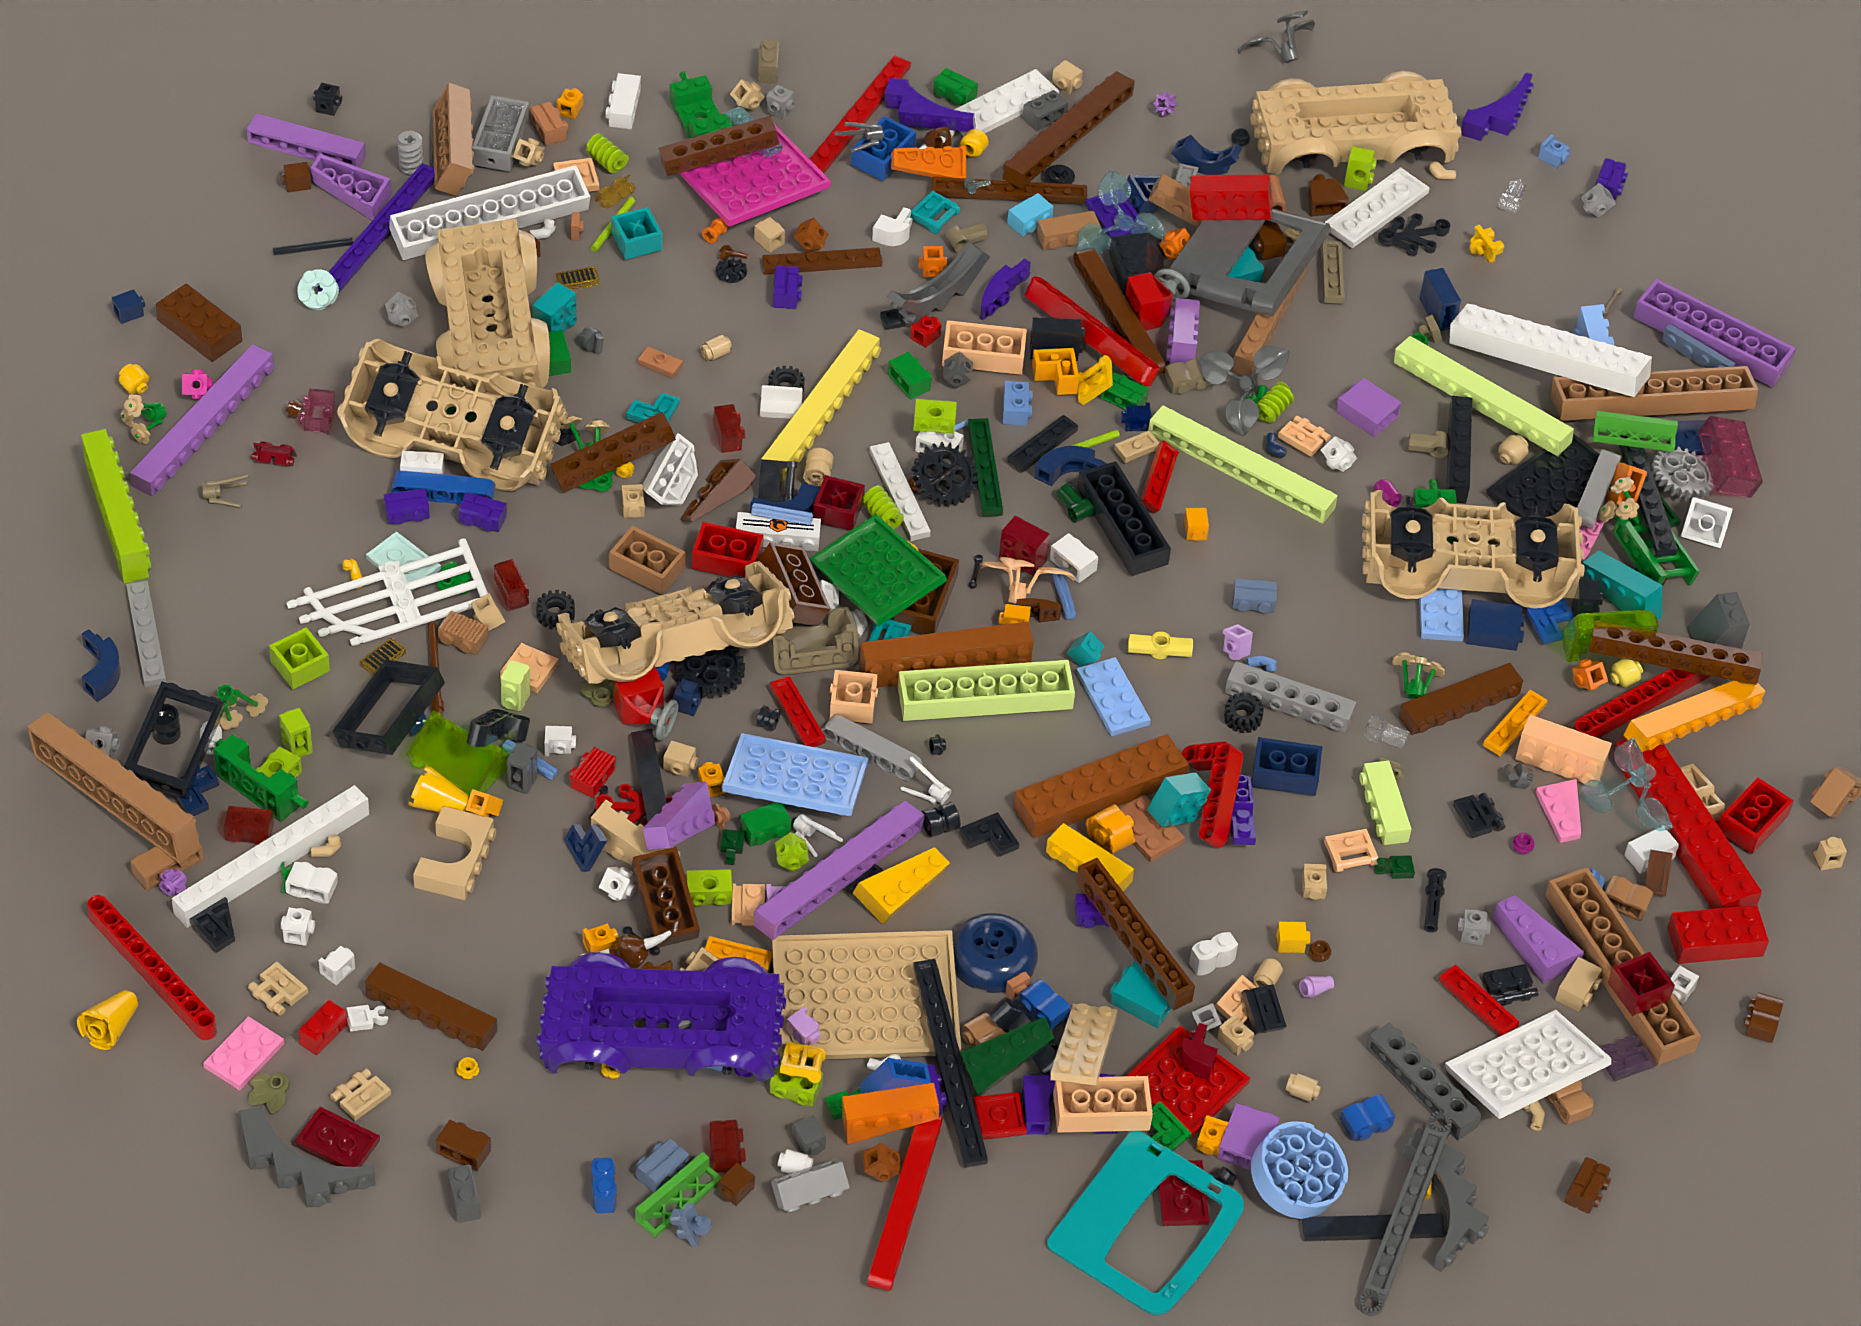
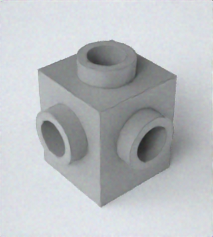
M779 85L772 91L770 90L766 96L767 113L784 120L795 105L794 92Z
M1600 183L1581 197L1584 202L1583 208L1589 215L1592 213L1597 218L1605 214L1616 204L1610 191Z
M397 292L385 304L389 315L388 318L394 325L406 328L419 316L413 299L400 292Z
M99 726V728H91L86 731L85 738L89 739L96 748L104 750L107 756L114 755L118 751L120 746L118 732H113L111 727Z
M1465 909L1463 918L1458 920V931H1461L1460 943L1483 945L1485 934L1489 935L1491 922L1487 921V912Z

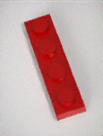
M1165 440L1158 444L1140 499L1144 506L1154 514L1160 511L1179 453Z
M787 676L770 682V689L802 744L811 747L825 744V735L791 677Z
M1456 964L1440 975L1439 981L1499 1036L1511 1032L1519 1026V1020Z

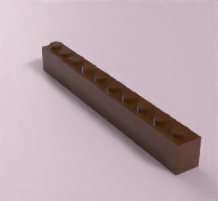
M1117 71L1108 76L1088 95L1086 94L1081 101L1074 104L1069 111L1063 113L1057 121L1051 123L1045 131L1040 132L1021 151L1019 150L1015 156L1007 160L1003 165V179L1020 189L1025 187L1133 96L1135 80Z

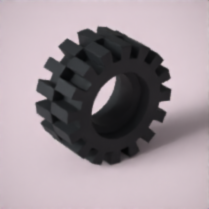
M786 365L782 366V369L776 367V371H771L768 377V386L802 388L803 396L805 377L802 371L799 372L798 368L793 370V366H789L788 369ZM788 382V383H791V384H793V385H791V386H782V385H780V383Z
M550 590L548 595L543 593L542 598H538L536 604L537 619L540 624L542 623L543 627L546 628L549 625V629L553 630V627H556V623H559L558 615L563 613H569L571 623L572 620L574 621L575 604L570 594L566 596L565 591H562L560 594L559 590H555V593H552V590ZM553 607L562 608L563 611L554 613L548 611V609Z
M1240 693L1239 697L1237 694H1234L1233 698L1230 697L1225 705V724L1228 723L1229 728L1234 727L1233 731L1235 732L1240 729V733H1244V730H1247V733H1251L1252 729L1254 731L1257 730V727L1261 725L1264 713V706L1261 700L1257 701L1258 697L1255 695L1251 698L1249 693H1247V696H1244V693ZM1246 710L1250 712L1252 715L1242 716L1239 715L1236 711Z

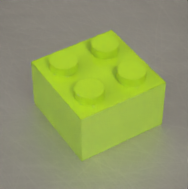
M307 627L269 645L270 662L292 689L330 672L328 653Z

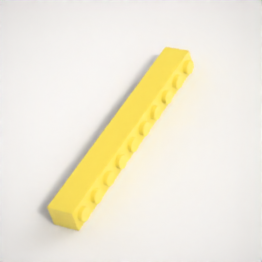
M858 329L762 459L795 462L802 460L804 452L812 447L815 437L821 435L824 425L831 421L835 410H839L844 398L851 394L855 383L858 384L864 371H868L873 359L878 358L881 352L879 337ZM781 468L780 481L783 482L787 476V468Z

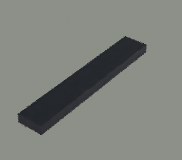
M652 729L631 732L647 822L655 814H660L662 807L667 804Z
M1419 1214L1409 1239L1443 1238L1445 1233L1442 1214ZM1392 1215L1303 1218L1304 1240L1383 1239Z

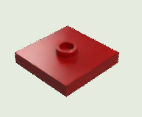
M1019 1092L973 1097L983 1140L1026 1135L1027 1129Z

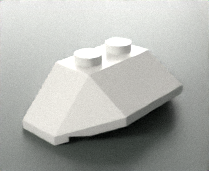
M677 433L675 435L676 440L669 443L659 454L643 483L644 491L663 505L681 506L698 476L696 459L693 453L695 451L694 445Z

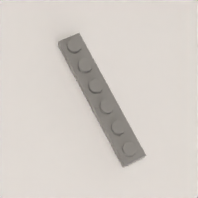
M148 581L126 584L144 686L160 685L162 681L166 682Z

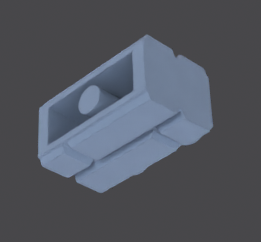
M1235 578L1233 609H1239L1240 611L1254 610L1261 613L1275 611L1277 582Z
M668 1139L664 1143L660 1142L654 1147L650 1156L647 1158L642 1157L636 1165V1178L654 1193L689 1164V1154L672 1139Z

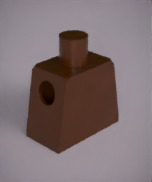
M1318 174L1310 182L1308 190L1310 216L1336 214L1348 206L1349 198L1337 179H1325L1323 174Z

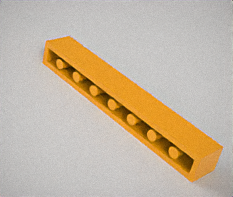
M1731 681L1631 720L1624 733V737L1640 753L1648 749L1652 750L1658 745L1668 744L1676 738H1683L1691 732H1698L1704 727L1713 726L1719 721H1726L1732 716L1741 715L1752 708H1758L1762 704V698L1766 691L1758 683L1754 685Z

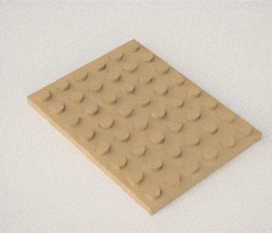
M952 930L782 935L772 940L773 974H779L780 982L784 983V995H786V1009H782L784 1027L780 1029L782 1046L778 1048L780 1059H783L786 1042L798 1043L786 1030L787 1019L804 1006L808 1009L807 1015L817 1021L819 1033L822 1035L816 1044H810L809 1046L823 1048L826 1051L825 1059L884 1058L894 1054L900 1057L936 1056L913 969V962L934 958L937 962L961 1052Z

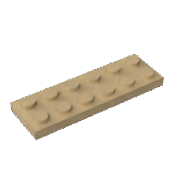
M1084 1003L1072 1005L1051 1070L1050 1080L1097 1085L1116 1023L1118 1009H1111L1107 1006H1089Z

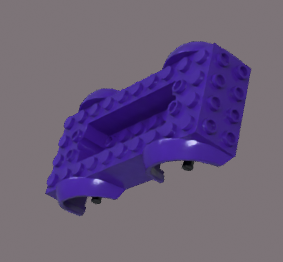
M593 952L577 957L568 966H552L550 975L546 976L548 993L543 996L545 1013L540 1015L542 1032L537 1035V1047H540V1059L544 1060L545 1068H548L551 1073L558 1074V1066L573 1061H585L584 1068L589 1070V1066L590 1070L594 1069V1062L605 1064L615 1068L621 1074H625L631 1067L686 1069L689 1076H694L695 1072L699 1069L723 1066L722 1074L726 1075V1072L730 1075L732 1067L753 1073L758 1078V1081H765L770 1077H774L775 1068H779L780 1055L777 1052L778 1048L782 1046L780 1029L784 1027L782 1009H786L784 983L780 982L779 974L768 973L761 965L747 958L725 957L716 960L704 971L632 969L620 957L609 953ZM637 1019L646 1020L647 1024L644 1028L634 1027V1022ZM689 1020L692 1022V1027L690 1029H680L679 1024L682 1021ZM661 1023L669 1024L666 1029L657 1028Z

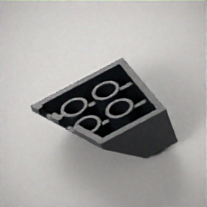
M1149 232L1113 236L1110 238L1109 256L1123 295H1126L1128 277L1149 272L1155 275L1157 271L1163 269L1165 254L1159 245L1161 240Z

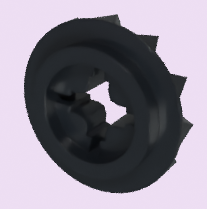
M1052 165L1045 170L1044 179L1046 183L1072 184L1075 180V174L1071 168L1065 165Z
M725 257L724 261L718 262L716 275L725 282H739L747 275L746 263H742L741 259L735 260L734 257L732 259ZM728 267L735 269V273L731 269H728Z

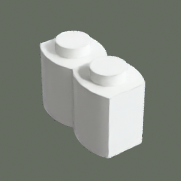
M295 862L286 880V892L296 897L308 898L318 903L328 904L338 883L337 873L330 868H316L308 862Z
M1230 932L1220 933L1211 940L1198 942L1191 949L1189 965L1198 976L1209 974L1216 967L1228 966L1236 958L1238 943Z

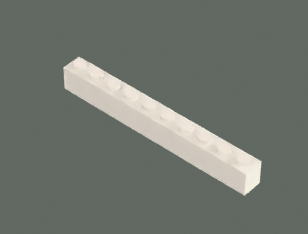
M355 785L173 897L174 915L186 928L192 926L190 924L191 917L224 897L228 899L229 903L280 871L283 861L285 867L309 853L312 846L322 845L328 841L330 835H338L368 816V798Z

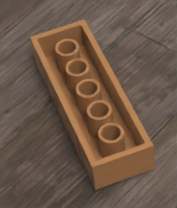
M448 83L433 107L435 189L457 196L460 189L465 187L468 176H471L474 171V165H472L474 156L472 151L473 138L471 136L473 125H471L473 114L471 111L472 98H470V89Z

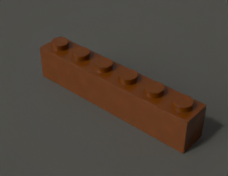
M1507 663L1403 703L1399 718L1411 735L1419 732L1423 733L1432 727L1444 725L1453 719H1460L1471 712H1478L1484 707L1496 705L1505 699L1518 696L1524 680L1512 664Z
M380 962L365 980V993L370 999L380 1001L392 1010L401 1011L411 1019H417L432 1029H438L446 1033L453 1039L457 1038L471 1048L484 1051L497 1033V1018Z

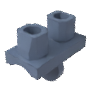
M686 1202L684 1209L674 1208L670 1217L672 1225H678L677 1235L679 1239H688L691 1247H698V1236L707 1235L712 1228L710 1218L699 1216L693 1203Z

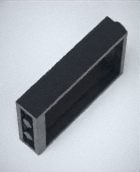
M386 659L333 729L340 747L393 755L445 684L438 667ZM392 681L420 685L384 736L356 732Z
M162 681L124 768L133 771L136 777L148 782L153 789L187 799L224 713V702L217 697H208L196 690H187L175 683ZM166 698L211 712V716L183 779L138 765V761Z

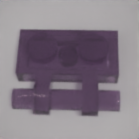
M1637 1036L1631 1038L1624 1037L1620 1039V1042L1614 1044L1607 1043L1600 1048L1611 1057V1065L1605 1068L1614 1082L1654 1068L1655 1061L1644 1045L1635 1047L1640 1044Z

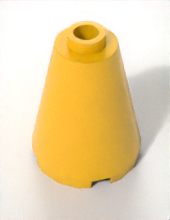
M426 765L424 770L428 772L427 774L424 773V776H420L411 795V798L415 800L410 801L409 806L440 812L442 807L445 806L469 812L465 809L470 796L435 769Z
M123 990L83 1011L77 1018V1027L83 1038L87 1036L91 1040L89 1044L100 1050H109L115 1046L138 1007L136 995L130 991Z

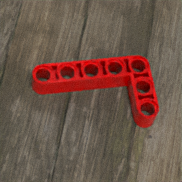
M1225 741L1188 745L1181 754L1189 766L1196 771L1211 770L1208 783L1211 791L1204 804L1199 837L1214 848H1221L1228 839L1243 753Z

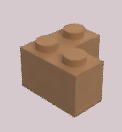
M1839 767L1832 768L1827 772L1825 782L1813 791V798L1810 801L1829 817L1837 818L1849 801L1855 802L1861 795V779L1848 769Z

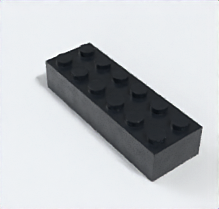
M1114 461L1079 472L1077 489L1083 499L1088 498L1093 504L1094 517L1130 575L1134 576L1169 565L1171 547L1118 463Z

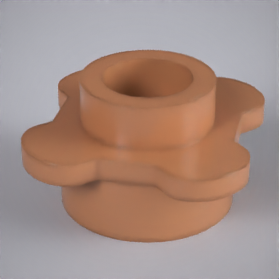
M713 804L712 810L715 815V825L719 829H724V823L730 820V813L726 807Z

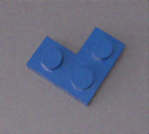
M1561 599L1548 607L1527 608L1526 615L1543 644L1562 640L1564 634L1557 623L1573 618V612L1565 599Z

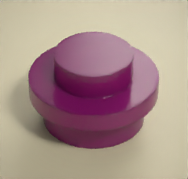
M1527 833L1518 834L1512 842L1513 848L1522 854L1530 853L1535 845L1532 836Z

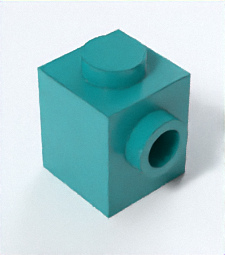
M1089 631L1077 638L1066 653L1080 667H1083L1090 662L1095 663L1102 654L1100 652L1105 645Z

